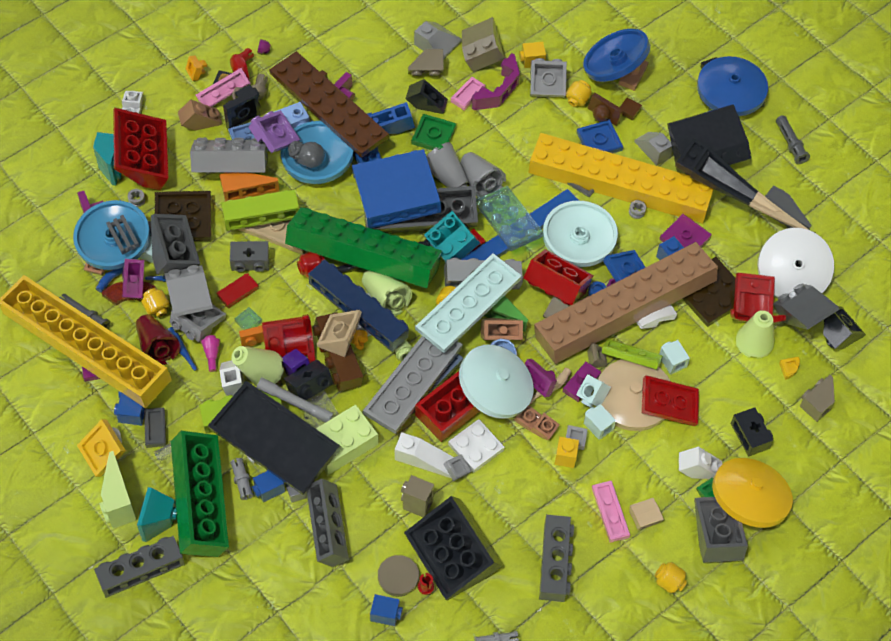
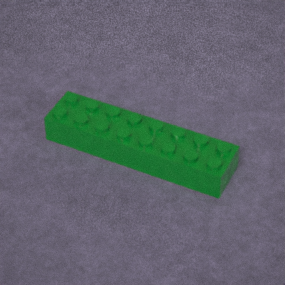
M301 207L288 223L285 244L420 287L428 288L439 269L442 250L419 244L416 241L403 239L397 235L374 230L361 224L348 222L345 219L335 218L326 213H319L309 208Z

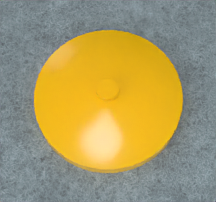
M750 458L728 460L719 467L713 478L712 488L718 504L728 515L743 524L759 528L772 527L781 523L792 508L793 496L788 483L775 469L761 461Z

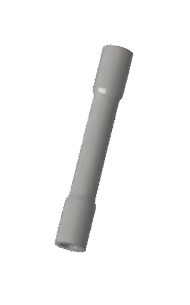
M261 377L256 387L310 413L313 417L325 423L333 415L332 412L280 388Z

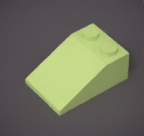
M114 451L109 452L101 490L103 502L99 504L106 523L110 522L113 529L137 520Z

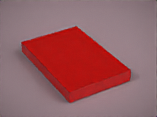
M648 375L643 377L641 413L691 426L698 424V388Z

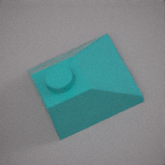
M150 487L147 489L137 523L143 542H147L171 528L173 521L177 520L175 500Z

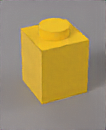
M543 41L522 44L519 58L520 61H523L524 68H531V61L537 58L546 60Z
M559 437L554 465L574 468L579 440Z

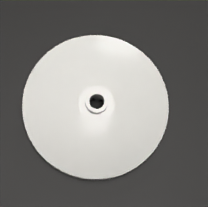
M788 228L774 234L765 242L758 257V274L775 277L774 297L777 299L783 294H789L794 290L795 286L802 283L811 285L823 293L830 284L834 273V259L828 244L816 233L803 228ZM798 261V264H800L801 267H797L795 265V262Z

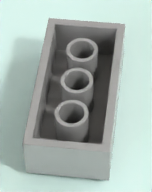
M197 138V140H194L190 150L191 172H265L268 162L267 146L264 141L258 142L256 138H252V140H244V138H234L233 140H226V138H216L215 140Z

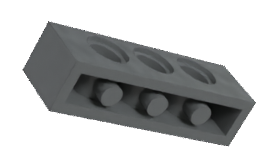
M320 479L313 482L307 490L317 562L334 567L349 560L337 485Z
M546 514L539 600L564 602L566 595H570L571 583L567 582V575L571 576L572 563H568V556H572L573 544L569 543V538L573 537L574 525L570 524L571 517ZM559 536L563 541H556L554 537ZM557 555L560 556L562 560L556 561L552 557ZM558 575L561 579L553 580L551 576Z
M172 536L161 538L157 543L150 546H142L138 551L131 554H123L114 561L103 562L94 570L105 598L185 564L176 540ZM158 554L164 555L161 559H154ZM139 562L144 563L142 567H134ZM117 571H124L122 575L114 576Z

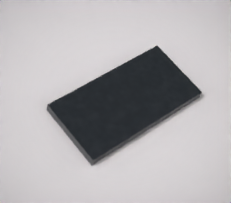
M245 381L208 425L211 431L302 495H304L341 449L339 444L248 381Z

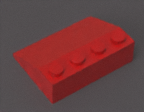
M114 107V169L142 187L161 190L169 179L166 120Z

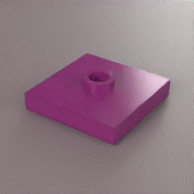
M682 214L660 236L659 240L664 242L675 236L684 248L695 242L702 248L711 239L712 234Z

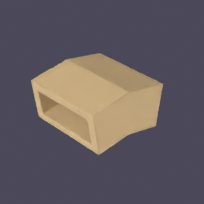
M654 498L630 505L629 513L635 522L637 530L653 526L664 520Z

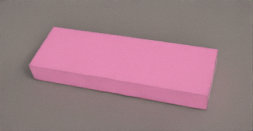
M242 68L195 96L199 102L212 107L231 96L236 87L244 88L250 82Z
M612 481L592 485V491L609 541L615 542L630 538V533Z

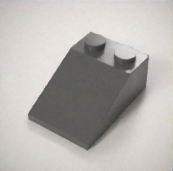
M152 214V260L156 274L165 275L164 273H168L173 269L183 270L192 265L199 266L200 261L186 215Z
M803 283L795 286L794 290L789 294L786 293L779 296L778 301L773 303L779 315H786V320L782 321L783 323L807 330L839 310L835 303L816 288Z
M715 497L695 498L698 540L703 563L744 561L748 545L742 523L728 515L718 504Z

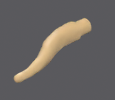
M565 368L558 375L552 392L562 387L568 380V376L571 374L570 369ZM536 392L533 395L530 404H532L533 401L536 398L540 397L542 394Z

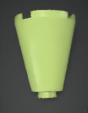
M366 271L363 274L362 284L371 298H376L380 305L385 309L391 310L394 316L403 312L401 309L404 305H409L412 291L406 284L373 271Z
M758 311L737 332L736 346L745 356L763 358L772 351L774 347L773 317L769 312Z
M239 346L232 353V362L255 386L258 385L261 377L276 384L283 374V358L275 351Z

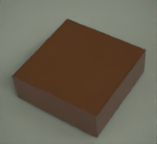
M626 98L620 108L624 110L623 116L633 120L641 110L642 105Z

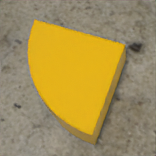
M799 357L780 360L779 364L785 380L796 374L800 364Z

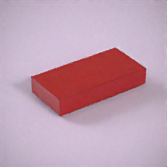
M246 273L218 291L217 297L229 309L258 290L259 285Z

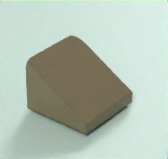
M553 297L543 317L547 318L570 305L564 304L557 297Z

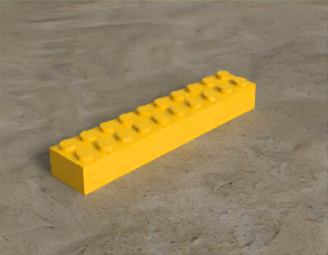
M540 133L530 159V174L565 184L567 182L573 183L585 190L590 191V189H593L596 193L630 203L640 200L645 203L647 208L678 217L684 214L691 220L702 224L713 193V188L690 178V175L544 133Z
M25 275L0 298V308L4 315L145 409L172 381L167 367Z

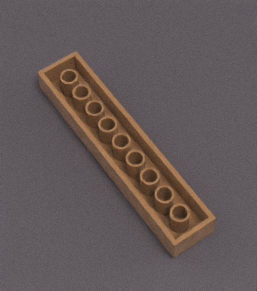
M695 242L534 324L535 338L552 361L557 364L588 348L591 344L597 343L638 322L647 315L661 310L717 281L718 266Z

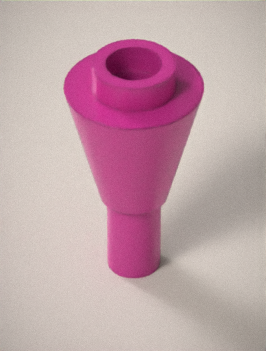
M209 335L201 340L208 360L209 372L217 371L216 359L220 339L214 335Z

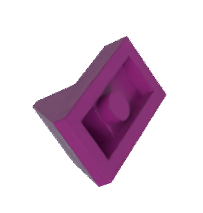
M124 260L122 298L142 299L144 260Z

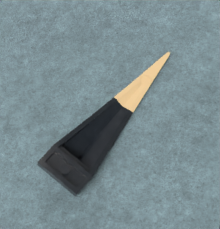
M693 138L676 162L675 167L691 175L690 178L793 228L809 230L762 195L709 146Z

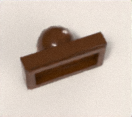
M597 93L591 96L588 109L593 111L595 120L599 122L610 120L612 124L617 126L621 121L624 110Z

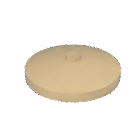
M622 359L610 364L602 371L598 380L611 386L601 405L616 420L615 426L630 431H643L656 427L665 420L641 413L643 377L648 375L670 381L661 368L658 367L656 370Z

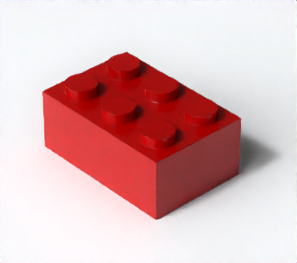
M544 249L531 259L523 279L527 280L530 285L543 289L546 294L561 299L564 304L573 305L586 294L594 275Z
M459 371L415 404V416L440 442L444 441L480 412L464 394L459 380Z

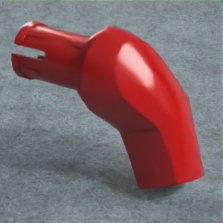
M246 48L240 54H233L231 56L230 66L233 72L242 68L250 82L246 62L254 57V53L248 55L252 50Z

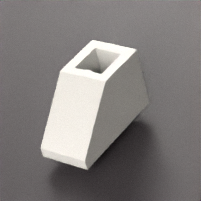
M232 360L221 363L219 371L222 388L226 396L234 395L245 383L244 375Z
M700 447L679 452V471L690 478H714L717 470L722 465L720 459Z

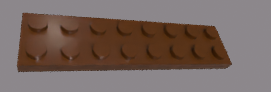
M297 51L269 69L270 74L361 158L389 139V133Z

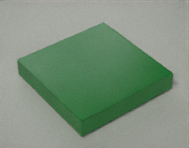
M423 114L412 137L411 144L429 150L437 147L440 150L443 148L442 144L451 141L457 123Z

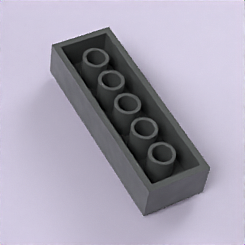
M475 186L436 188L441 201L440 213L371 229L380 230L384 233L428 231L451 211L459 217L467 228L477 227L478 216ZM364 212V216H365V227H368V226H367V222H366V215H365V212Z

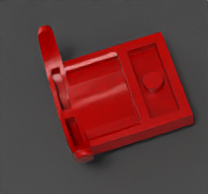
M736 273L734 309H731L730 316L734 320L747 322L758 311H767L772 315L773 323L785 321L786 315L773 316L775 277Z
M304 314L302 317L262 322L265 350L275 351L281 357H284L294 349H297L303 355H308L309 363L315 361L311 320L308 314Z

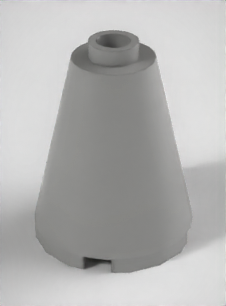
M450 142L442 144L443 148L440 150L436 147L426 156L432 175L447 188L466 187L469 184L454 147Z
M473 152L463 155L460 163L470 186H475L476 196L479 199L482 197L490 199L497 195L503 188V181H506L505 173Z

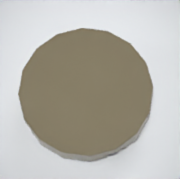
M394 555L381 563L378 569V582L385 593L391 596L402 597L416 588L419 582V570L410 558L403 555Z

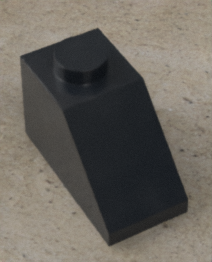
M425 79L409 85L405 98L419 110L439 114L444 113L448 101L444 95Z

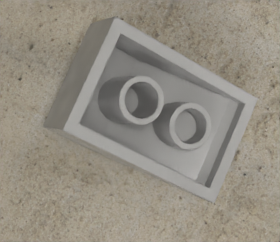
M192 265L187 269H173L168 273H164L174 317L213 309L202 265Z

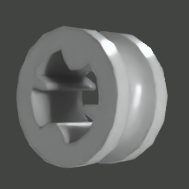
M140 189L131 190L128 193L129 203L136 207L143 206L145 203L143 191Z
M640 200L631 202L629 215L635 219L642 218L646 211L645 203Z

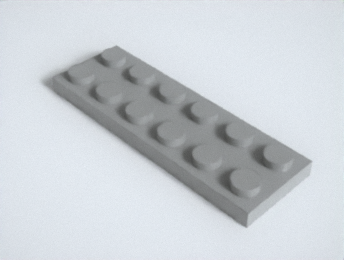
M422 336L365 407L363 415L396 434L415 410V404L427 395L461 351L463 344L456 341L443 353Z

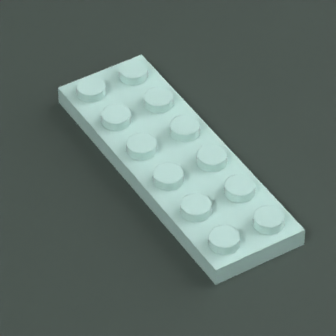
M492 254L415 326V330L445 353L521 280L522 276L495 254Z

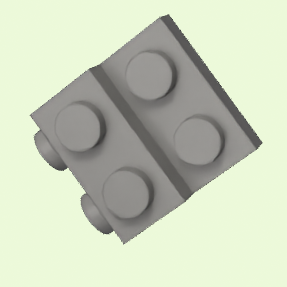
M537 58L532 60L530 96L565 98L567 62H562L561 59L545 61V59Z
M212 305L213 309L174 317L172 310L170 323L175 330L180 329L183 331L188 339H195L200 342L212 333L213 327L225 320L226 313Z

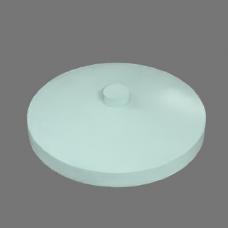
M569 201L557 206L548 214L543 227V240L548 251L577 267H588L601 263L605 256L611 255L618 237L617 226L612 216L599 205L587 201Z
M496 345L478 346L467 354L460 365L459 380L462 390L468 400L481 412L495 418H511L520 414L530 404L534 390L531 374L522 360L511 351Z

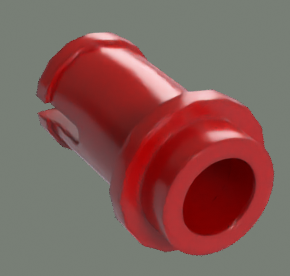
M425 573V577L424 574L420 576L418 590L421 594L429 595L434 590L433 577L431 574Z

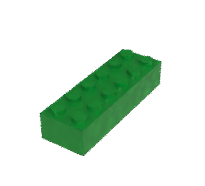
M181 430L171 440L180 554L219 557L229 548L218 435Z

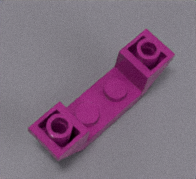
M511 53L501 63V75L505 78L500 87H496L494 92L482 87L473 94L471 99L473 110L500 107L519 85L520 73L515 54Z

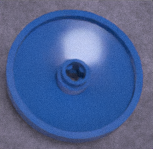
M623 29L611 33L599 40L588 51L583 62L584 70L595 81L606 82L621 78L634 71L643 63L650 52V41L647 35L639 29Z
M727 56L716 58L702 68L697 81V90L702 101L712 110L734 104L738 116L753 113L763 105L768 93V82L762 70L752 62L739 57Z

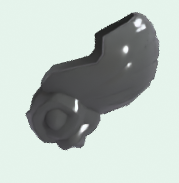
M293 141L288 146L289 156L297 160L299 164L309 168L318 167L325 158L323 147L316 142L303 144L300 141Z

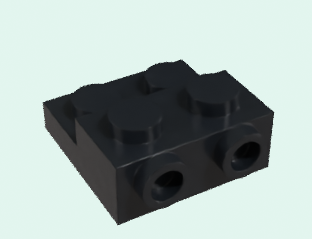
M249 85L235 92L236 99L228 101L223 105L227 129L246 124L253 118L260 116L261 105L258 100L260 95L255 87L253 88Z

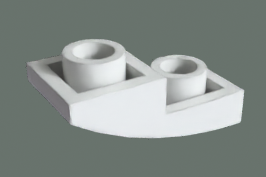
M125 91L122 109L141 113L143 92Z
M669 305L639 320L637 324L641 329L657 327L659 321L674 320L677 313Z

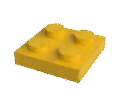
M101 419L77 445L96 477H101L105 473L109 452L114 451L116 460H118L126 451L111 425L105 419Z

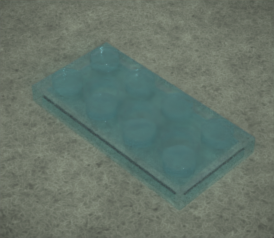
M508 186L476 199L477 207L510 251L544 237L542 229Z

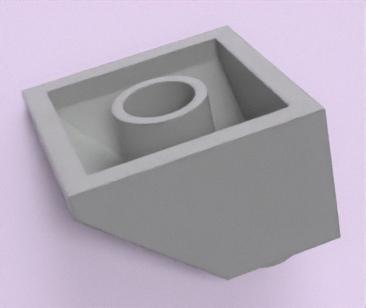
M425 21L414 31V45L423 51L425 49H443V60L462 42L460 37L436 22Z

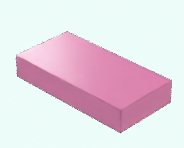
M471 77L451 97L450 102L465 111L472 103L473 94L482 87L486 88V85Z

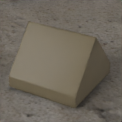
M593 343L587 351L589 364L595 368L606 367V354L601 353L602 347Z

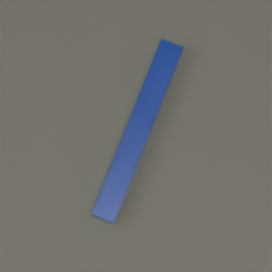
M566 189L460 260H469L471 258L486 260L492 254H495L497 257L502 256L544 227L548 214L554 208L569 201L579 200Z

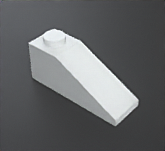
M401 432L395 447L396 461L451 478L443 464L454 458L453 456L421 438Z

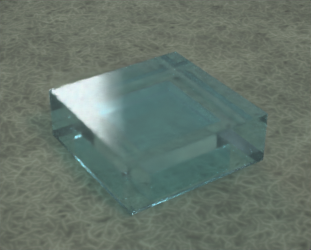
M248 307L235 318V322L245 330L257 327L262 323V319Z

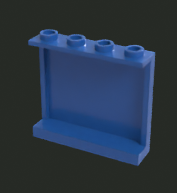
M424 149L352 165L353 176L356 180L368 228L380 227L441 212V201Z

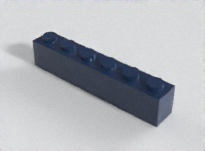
M324 259L308 273L309 284L343 312L360 310L362 313L359 325L391 352L408 338V325L403 320L397 319L391 310L382 307L376 298H371L366 294L361 286L355 285L349 276L339 272L334 264H329Z

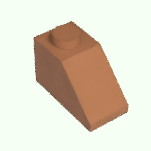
M481 318V338L484 340H498L500 338L523 340V320Z

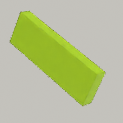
M607 339L601 352L656 370L663 357L660 354Z

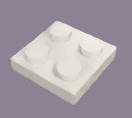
M479 419L448 441V445L457 455L462 454L473 473L503 452L505 448Z

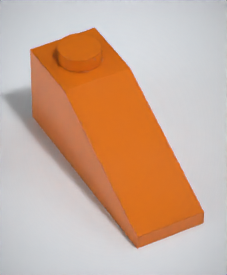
M247 172L219 174L225 202L279 191L278 178Z

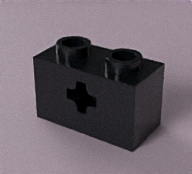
M317 359L284 378L288 391L304 400H308L334 384L329 368Z
M755 407L734 414L730 424L748 457L770 449L773 442L772 432L769 429L767 430L763 416L757 412Z

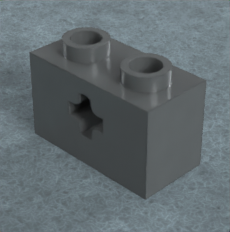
M268 241L230 242L231 271L261 272L269 270Z

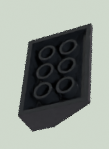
M734 104L667 123L675 164L693 138L709 146L728 165L751 159L749 142ZM676 167L677 172L689 175Z
M450 496L404 532L427 571L432 575L445 600H449L483 581L503 566L461 499Z

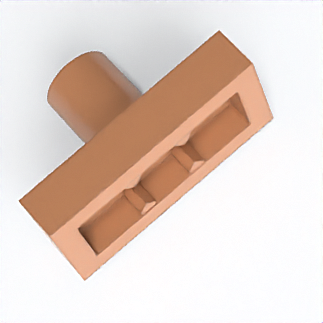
M643 61L634 71L621 77L619 85L635 91L649 62Z

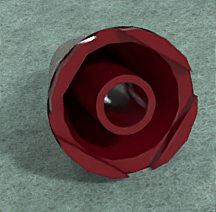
M143 315L137 319L136 329L141 351L162 365L167 364L166 361L170 358L172 360L176 358L181 347L177 337L151 315Z

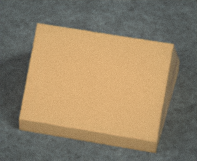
M355 310L330 315L317 346L345 357L358 328L362 312Z

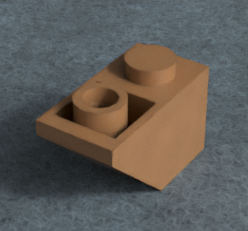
M192 99L178 111L181 126L195 131L222 124L218 109Z

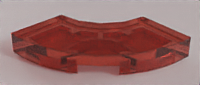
M122 281L109 286L101 293L102 297L116 306L127 300L142 301V299L122 298ZM143 281L142 298L145 292L156 287Z

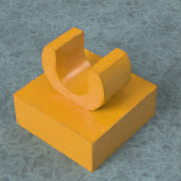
M194 55L189 56L185 69L192 81H197L200 75L205 73L203 67L208 65L205 60L198 61Z

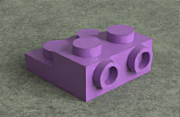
M281 110L277 112L270 111L263 117L257 116L253 118L248 127L258 142L264 141L271 153L287 148L293 141H300V138Z

